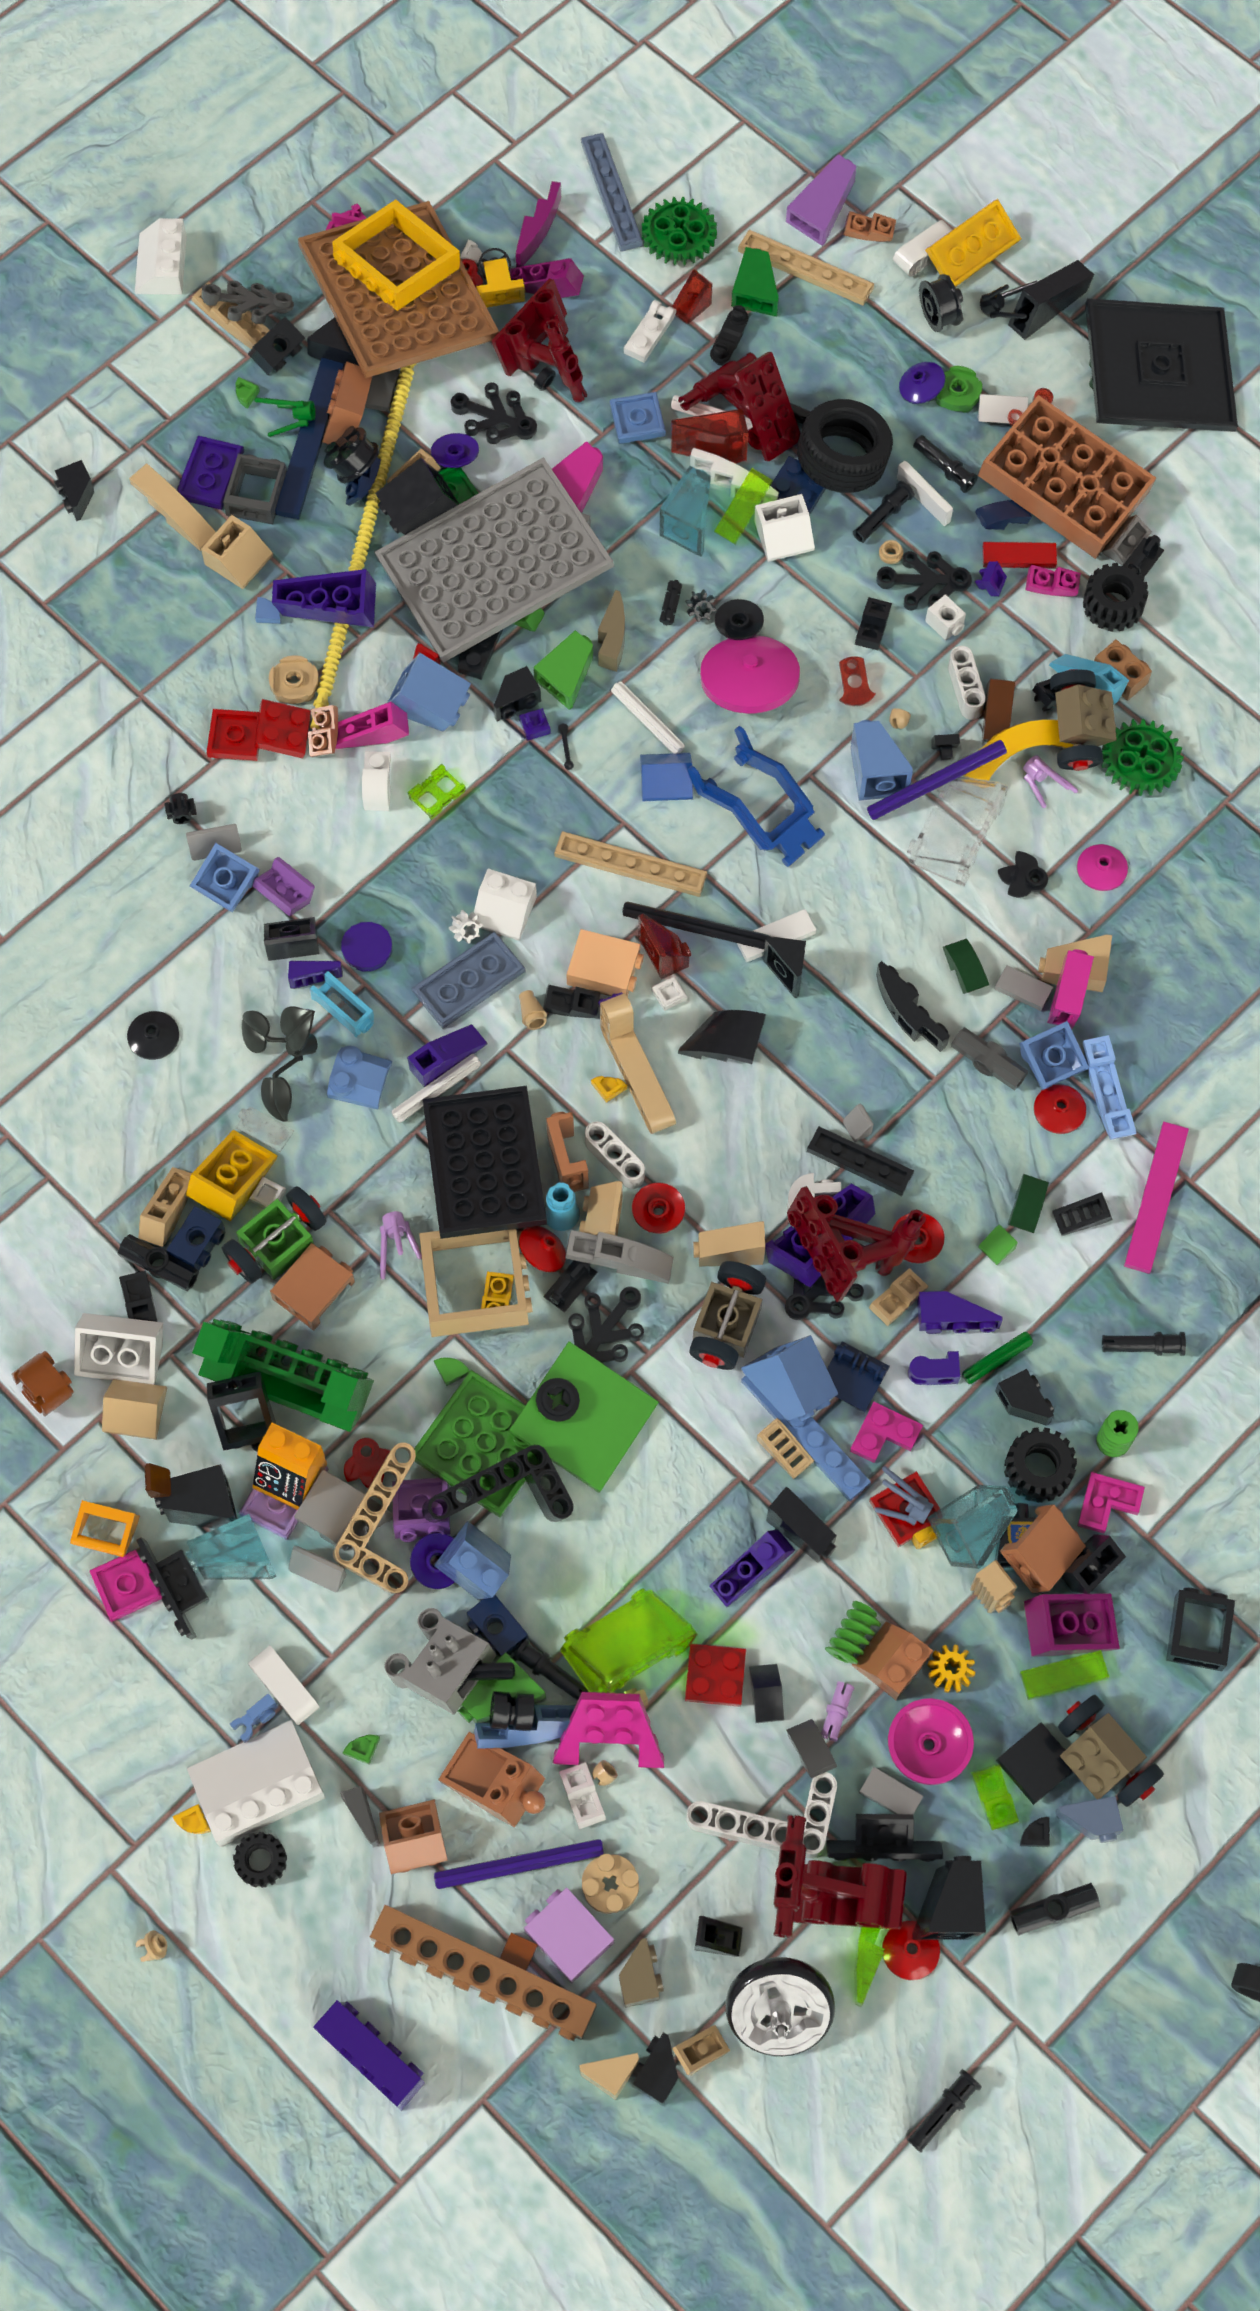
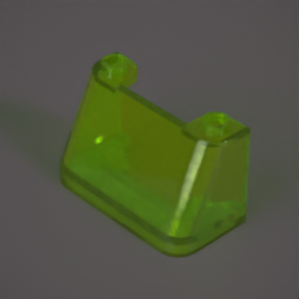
M642 1588L631 1596V1601L581 1631L577 1628L564 1637L566 1642L562 1645L560 1651L589 1692L610 1693V1691L613 1692L618 1688H623L629 1680L666 1657L668 1659L673 1657V1655L677 1657L687 1651L698 1633L684 1617L652 1589L646 1591Z

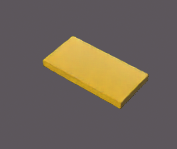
M997 198L929 246L925 251L939 274L949 275L956 287L1022 238Z

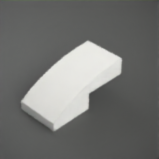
M586 1762L559 1771L578 1828L582 1829L606 1820Z

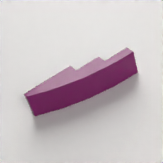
M551 182L547 200L538 198L534 217L524 216L515 253L516 267L524 266L546 237L560 204L561 182Z

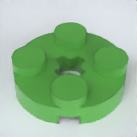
M964 366L950 367V370L944 372L945 385L936 396V403L938 406L951 411L970 412L973 406L979 402L980 394L982 393L981 380L979 381L976 373L970 368ZM957 386H961V390H963V391L957 392V391L953 390L952 388H956Z

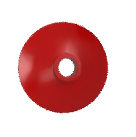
M1056 1084L1042 1090L1037 1095L1034 1102V1115L1044 1129L1056 1134H1066L1073 1132L1083 1123L1086 1116V1103L1081 1094L1074 1088ZM1057 1103H1064L1066 1107L1061 1109L1057 1106Z
M652 1183L641 1188L635 1195L632 1203V1214L636 1223L642 1229L656 1234L667 1233L675 1229L683 1220L685 1202L680 1192L673 1186L665 1183ZM656 1208H660L663 1210V1213L656 1215L653 1211Z
M909 1213L897 1220V1222L893 1226L892 1232L895 1230L899 1222L907 1219ZM926 1213L921 1216V1218L923 1216L926 1217L925 1223L920 1227L919 1239H921L922 1243L919 1245L914 1244L913 1250L909 1251L904 1259L908 1262H929L936 1258L943 1248L945 1241L943 1228L934 1217Z
M541 1226L527 1227L521 1232L519 1247L525 1259L532 1266L544 1272H556L564 1266L566 1251L560 1239L553 1232Z
M912 1920L903 1921L899 1930L890 1929L882 1944V1955L886 1966L893 1974L905 1980H919L928 1976L935 1969L940 1958V1944L938 1940H912V1933L917 1922ZM908 1944L916 1945V1954L908 1953Z

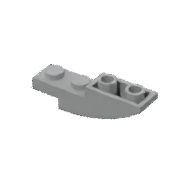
M574 1230L570 1231L565 1256L566 1259L617 1269L616 1273L668 1284L674 1258L658 1249L623 1237L603 1232L593 1235Z

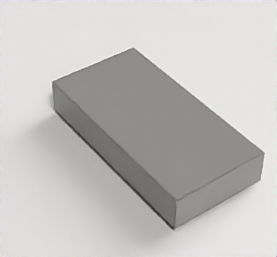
M1006 965L995 986V990L1039 1011H1042L1053 989L1052 986Z
M873 1767L859 1792L894 1814H914L923 1798V1795Z

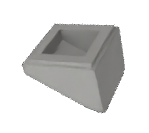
M861 1103L843 1120V1124L854 1142L872 1134L874 1124Z

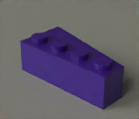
M336 2000L313 2028L402 2111L425 2084L420 2078L424 2073L412 2062L406 2065L399 2058L402 2052L390 2041L385 2045L377 2038L380 2032L369 2021L365 2025L356 2018L359 2012L349 2002L346 2001L342 2005Z

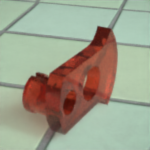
M853 656L841 660L839 668L844 694L839 701L848 706H862L870 702L876 693L872 692L868 686L864 658ZM853 663L856 667L851 669L847 664ZM852 675L859 676L862 680L861 686L857 688L851 687L848 684V678Z

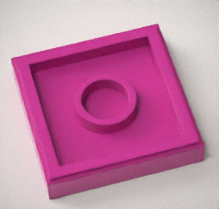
M136 1549L126 1553L125 1557H118L89 1570L111 1622L161 1600L162 1594L159 1588L155 1587L149 1576V1573L152 1572L148 1562L144 1564L141 1561Z

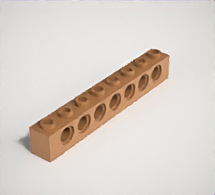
M384 1905L370 1935V1939L375 1942L374 1948L386 1954L393 1950L401 1954V1961L414 1967L417 1962L427 1966V1973L439 1979L446 1975L454 1979L452 1983L454 1986L467 1992L471 1987L480 1992L478 1997L492 2004H495L496 2000L507 2004L505 2010L520 2017L524 2012L532 2016L531 2022L540 2027L548 2029L549 2025L560 2029L558 2035L573 2042L576 2037L581 2040L583 2039L597 2007L596 2003L387 1905ZM402 1930H407L411 1933V1939L405 1945H399L395 1941L397 1933ZM431 1942L437 1945V1952L433 1957H424L421 1953L422 1947L426 1943ZM453 1955H460L464 1959L462 1967L458 1970H452L447 1965L449 1958ZM480 1967H485L490 1971V1977L485 1982H477L474 1979V1972ZM508 1979L513 1980L517 1984L515 1992L511 1995H505L500 1991L502 1982ZM538 1992L543 1996V2002L539 2007L533 2008L527 2004L526 2000L530 1993ZM563 2004L570 2009V2014L566 2019L558 2020L553 2016V2010L557 2005Z

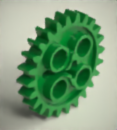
M673 197L671 203L663 199V206L655 203V210L649 208L648 215H644V223H642L644 247H649V254L656 253L657 260L665 257L666 264L670 259L673 260L675 266L678 260H681L683 265H686L688 259L695 263L696 256L704 259V252L709 254L710 247L715 246L717 222H714V214L709 215V208L702 210L701 202L694 205V199H691L687 203L685 202V197H682L680 202H677L676 198Z
M1134 719L1131 720L1130 726L1122 722L1121 728L1116 727L1115 729L1116 741L1102 746L1103 762L1101 767L1107 768L1106 777L1113 776L1112 784L1121 783L1119 790L1129 787V794H1132L1135 789L1138 790L1139 796H1142L1143 791L1147 790L1148 794L1152 796L1154 788L1161 793L1164 786L1169 788L1172 781H1176L1184 756L1180 755L1182 747L1177 746L1178 738L1170 739L1172 731L1163 732V724L1159 728H1155V721H1152L1150 725H1146L1145 719L1141 720L1140 725H1137ZM1132 741L1137 743L1138 745H1132L1129 742ZM1153 749H1159L1161 752H1156ZM1126 762L1129 763L1131 766H1125L1122 763ZM1146 770H1152L1155 773H1149Z

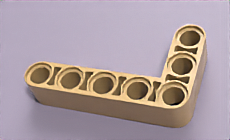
M623 993L601 1002V1031L649 1132L654 1134L676 1125L673 1111L635 1035L634 1013L627 995Z
M405 1442L395 1445L390 1450L333 1551V1557L339 1565L391 1594L399 1593L407 1587L408 1576L406 1572L366 1549L365 1546L415 1460L416 1453L414 1448ZM397 1449L408 1451L409 1461L407 1463H399L396 1460L395 1452ZM389 1472L394 1475L396 1482L393 1487L388 1488L382 1484L381 1477L384 1473ZM370 1497H377L381 1500L382 1507L378 1512L368 1509L367 1501ZM363 1521L367 1524L368 1531L365 1536H358L354 1533L353 1525L355 1522ZM348 1545L353 1549L354 1556L350 1561L340 1558L339 1549L341 1546ZM367 1559H373L378 1564V1570L374 1575L367 1574L363 1569V1564ZM391 1573H397L402 1578V1584L397 1589L391 1588L388 1584L387 1579Z

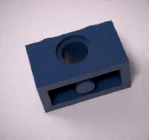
M194 1206L168 1246L167 1253L197 1270H200L201 1267L204 1268L211 1259V1251L214 1246L219 1245L225 1237L226 1232L222 1220ZM197 1237L205 1238L199 1245L192 1244V1241Z
M496 1595L493 1598L481 1600L466 1612L469 1620L466 1623L468 1628L475 1636L480 1634L490 1644L499 1658L505 1653L510 1656L528 1639L526 1631ZM500 1623L503 1629L498 1634H492L488 1631L490 1624Z

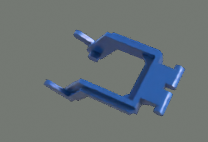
M738 726L734 731L740 744L735 747L737 755L734 756V760L740 766L746 763L777 780L794 803V811L770 832H764L740 798L717 787L716 782L712 778H708L706 781L703 780L694 766L687 769L698 795L731 811L760 850L768 851L776 847L785 856L782 862L785 866L789 867L805 853L801 844L806 849H810L825 836V833L820 828L815 830L808 820L815 813L813 805L785 766L753 750L746 731L741 726Z

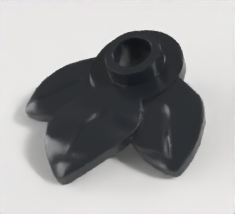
M1022 851L1016 852L1015 865L998 869V875L1002 882L1010 885L1007 894L1012 897H1026L1032 891L1039 892L1043 890L1048 884V875L1042 868L1038 867L1036 858ZM1036 878L1039 880V882H1032L1031 879Z

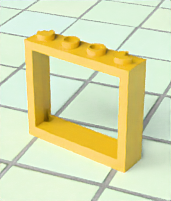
M396 199L332 241L333 258L338 262V265H342L354 278H358L370 291L375 292L396 311L460 269V251ZM392 224L437 259L398 286L353 251Z

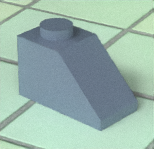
M1116 1796L1059 1806L1056 1810L1058 1818L1089 1839H1100V1843L1117 1840L1116 1835H1120L1124 1831Z

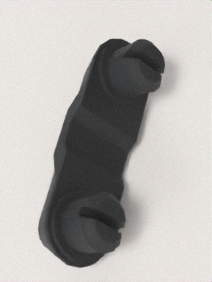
M741 305L734 306L733 310L729 312L719 336L716 338L711 349V359L718 365H723L729 361L741 340L748 322V313Z

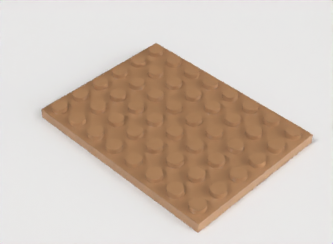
M429 201L406 207L451 243ZM365 219L298 238V245L366 378L490 342L499 333L461 259L460 269L396 311L375 292L370 291L358 278H354L342 265H338V262L333 258L332 241ZM393 224L353 250L396 286L437 260Z

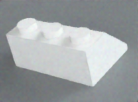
M159 218L139 233L135 294H182L187 238L183 219Z
M83 1313L75 1327L74 1376L106 1380L117 1379L155 1385L163 1344V1323Z

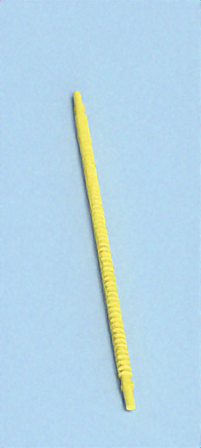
M416 364L400 368L399 379L395 387L396 391H394L393 402L388 414L389 419L386 422L387 425L383 433L384 437H382L383 442L379 449L380 454L377 456L381 459L376 479L368 491L369 495L367 496L366 507H364V513L362 514L363 518L361 519L360 530L356 537L357 542L353 549L354 554L351 556L352 560L350 561L351 566L348 568L349 571L363 570L365 566L364 562H366V556L368 555L367 550H369L370 539L374 531L373 527L377 520L376 515L379 512L378 503L380 500L375 493L386 484L387 474L389 473L388 468L391 466V456L394 454V445L397 442V433L400 431L399 427L404 415L403 410L406 408V399L408 398L409 387H411V381L413 380V368ZM334 623L335 627H333V633L331 634L332 639H330V645L328 646L329 651L326 653V663L323 665L324 669L320 677L321 682L318 684L320 687L317 689L318 696L313 703L315 708L329 706L328 697L332 694L330 690L333 689L332 684L335 683L334 678L337 675V666L340 663L339 659H341L340 653L343 652V641L346 640L345 635L348 633L349 624ZM313 718L311 721L310 728L312 729L316 727L317 729H320V726L315 724Z

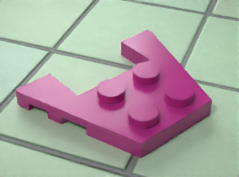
M581 1693L570 1717L569 1725L561 1736L558 1748L555 1749L553 1764L579 1765L580 1742L623 1745L638 1744V1767L664 1768V1755L658 1747L657 1737L651 1729L650 1720L640 1694Z

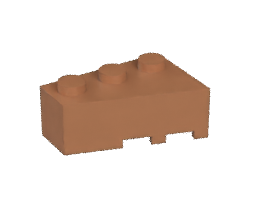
M346 362L344 370H338L331 395L332 399L327 410L330 417L323 443L330 444L336 442L349 427L354 426L358 428L360 425L372 377L366 378L358 365Z

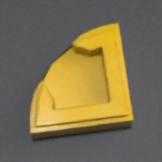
M598 1076L591 1080V1084L606 1103L627 1089V1084L619 1078Z
M929 1526L915 1533L912 1543L916 1549H920L937 1539L940 1534L935 1526Z
M199 1804L172 1816L177 1825L186 1832L192 1834L211 1832Z

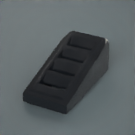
M1102 1192L1052 1211L1061 1236L1113 1220ZM1098 1204L1101 1214L1098 1216L1093 1208V1205ZM1088 1207L1092 1218L1086 1219L1083 1208ZM1073 1211H1078L1082 1222L1076 1223ZM1066 1213L1071 1222V1226L1066 1227L1062 1217Z

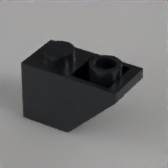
M82 460L56 469L57 480L54 481L58 494H64L66 498L63 500L67 513H73L76 521L81 520L94 494L91 478Z
M528 666L505 675L494 703L496 721L509 719L517 712L531 709L541 702V689Z
M1027 1369L998 1383L995 1392L1009 1415L1042 1425L1050 1424L1054 1417L1052 1403L1048 1398H1043L1039 1391L1041 1387L1037 1378L1034 1375H1030Z
M664 2032L660 2038L654 2036L646 2050L650 2053L645 2064L639 2062L631 2075V2078L635 2080L632 2087L662 2106L678 2080L669 2036Z

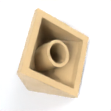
M113 1379L103 1397L102 1432L156 1440L167 1387Z
M638 2053L581 2064L579 2065L580 2074L587 2081L616 2100L638 2065L639 2057Z

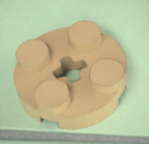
M302 656L284 657L269 672L270 689L279 702L298 704L311 701L319 687L317 668ZM292 676H297V679L300 680L295 684L288 682V680L292 679Z
M603 1854L592 1860L586 1867L582 1876V1891L587 1903L596 1911L604 1914L617 1913L628 1909L635 1901L639 1891V1876L632 1863L626 1858L616 1854ZM612 1876L615 1877V1883L618 1885V1888L616 1890L611 1888L609 1892L605 1891L603 1880L605 1878L610 1879Z

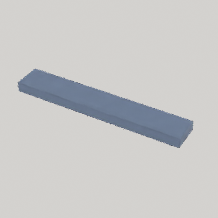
M599 133L581 138L584 153L620 252L642 247L643 240L604 134Z

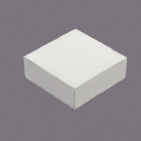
M675 976L652 987V992L664 1011L687 1000V996Z
M262 1177L249 1198L250 1202L265 1209L277 1198L281 1202L286 1193V1188Z

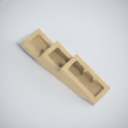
M202 288L192 296V301L202 311L250 349L270 331L264 324L252 322V313L250 311L243 313L240 321L229 320L227 317L228 308L238 306L237 303L218 301L214 306L206 305L201 298Z
M147 463L129 478L130 484L147 497L148 503L166 518V522L198 550L201 551V548L216 533L196 509Z

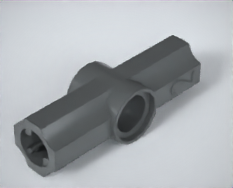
M965 1027L959 1031L951 1044L952 1048L970 1059L980 1073L986 1076L993 1075L1014 1091L1022 1084L1028 1074V1070L1010 1059L1000 1045L992 1041L987 1043Z

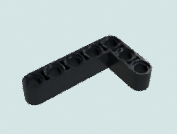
M531 1445L431 1497L422 1506V1513L427 1521L431 1523L440 1522L522 1478H525L547 1520L558 1522L569 1517L573 1512L574 1505L547 1451L540 1445ZM529 1452L537 1456L538 1462L536 1466L528 1462L527 1455ZM505 1465H510L513 1468V1478H509L504 1474ZM481 1477H485L490 1481L489 1490H484L480 1486ZM541 1477H545L550 1481L549 1490L542 1488L540 1484ZM457 1489L466 1493L467 1500L465 1503L457 1500ZM555 1501L562 1505V1515L555 1513L553 1509ZM433 1502H438L442 1506L443 1513L441 1516L433 1513L431 1508Z

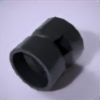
M493 1691L490 1707V1728L507 1730L509 1726H513L514 1730L531 1731L534 1716V1694L517 1693L515 1697H512L509 1692Z

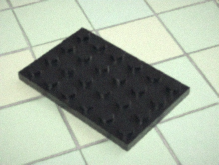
M527 1085L423 1099L440 1239L547 1225Z

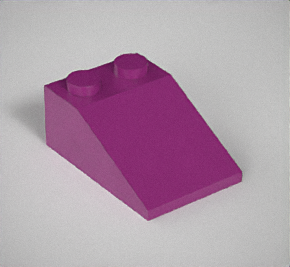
M1111 1593L1042 1594L1024 1601L1032 1657L1061 1656L1120 1649Z

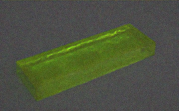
M751 468L714 532L736 545L755 513V505L761 503L773 480Z
M1101 1650L1027 1669L1019 1673L1028 1700L1103 1681L1110 1677Z

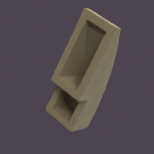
M615 590L598 629V643L602 644L598 653V664L600 667L617 672L624 649L625 614L621 593Z

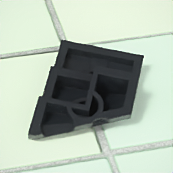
M747 1010L716 1011L679 1048L678 1054L702 1059V1056L724 1062H727L729 1058L752 1064L766 1014Z

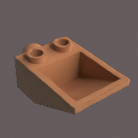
M468 1732L438 1779L450 1789L514 1828L525 1811L530 1814H537L545 1807V1798L542 1793L538 1792L545 1778L531 1764L501 1748L478 1749L475 1735L471 1732Z

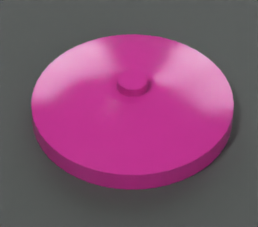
M755 635L746 640L726 639L712 647L701 663L700 680L705 694L720 707L738 713H762L783 705L795 694L800 680V667L795 654L786 645L769 637Z

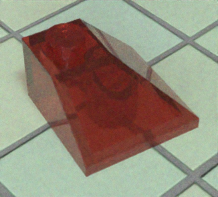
M645 914L639 915L638 939L661 980L688 968L691 951L687 943H682L678 935Z

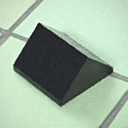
M315 917L265 923L264 945L268 961L320 954Z
M769 936L765 939L763 961L791 995L796 998L800 992L806 941Z

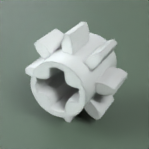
M461 910V914L451 917L453 922L449 930L455 933L454 938L458 942L464 938L470 944L472 939L480 937L478 934L479 928L483 924L476 921L478 916L474 912H471L468 916L464 910Z

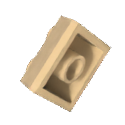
M615 1181L591 1187L590 1196L584 1197L583 1211L587 1212L586 1221L581 1220L579 1232L598 1235V1232L618 1235L623 1201V1182Z

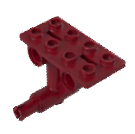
M549 278L492 339V344L507 376H512L517 369L530 371L538 366L539 361L557 367L563 384L570 389L573 401L581 402L585 400L584 397H587V392L582 384L583 374L578 364V357L574 354L570 342L565 336L569 329L564 319L567 316V311L555 281ZM546 337L549 338L548 346L541 344Z
M750 352L738 361H729L696 382L691 391L678 398V402L685 401L679 405L683 410L688 411L699 402H707L718 394H722L751 420L753 427L746 431V439L751 447L762 451L765 461H771L798 443L801 433L772 352H766L759 358H756Z
M805 1186L798 1192L787 1211L789 1223L795 1227L800 1236L802 1246L807 1249L813 1259L815 1269L822 1275L827 1291L833 1295L836 1302L843 1300L857 1279L856 1272L865 1269L866 1265L877 1262L875 1265V1269H879L877 1273L881 1276H888L894 1266L902 1263L909 1251L913 1250L914 1244L920 1236V1227L926 1221L925 1216L921 1218L924 1214L922 1211L912 1210L907 1219L899 1222L892 1232L835 1215L838 1205L833 1197L825 1194L813 1197L808 1187ZM842 1235L852 1237L861 1241H865L871 1244L862 1247L858 1242L854 1240L844 1241Z
M792 1815L787 1816L786 1838L780 1845L778 1868L775 1872L776 1885L773 1905L777 1909L774 1936L793 1938V1923L901 1929L907 1877L905 1870L890 1869L884 1865L863 1863L861 1867L836 1866L825 1861L810 1860L808 1864H805L807 1848L803 1844L806 1818L796 1815L794 1818Z

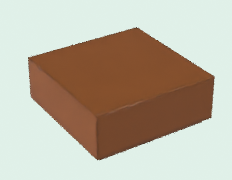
M511 1933L500 1959L527 1971L538 1945Z

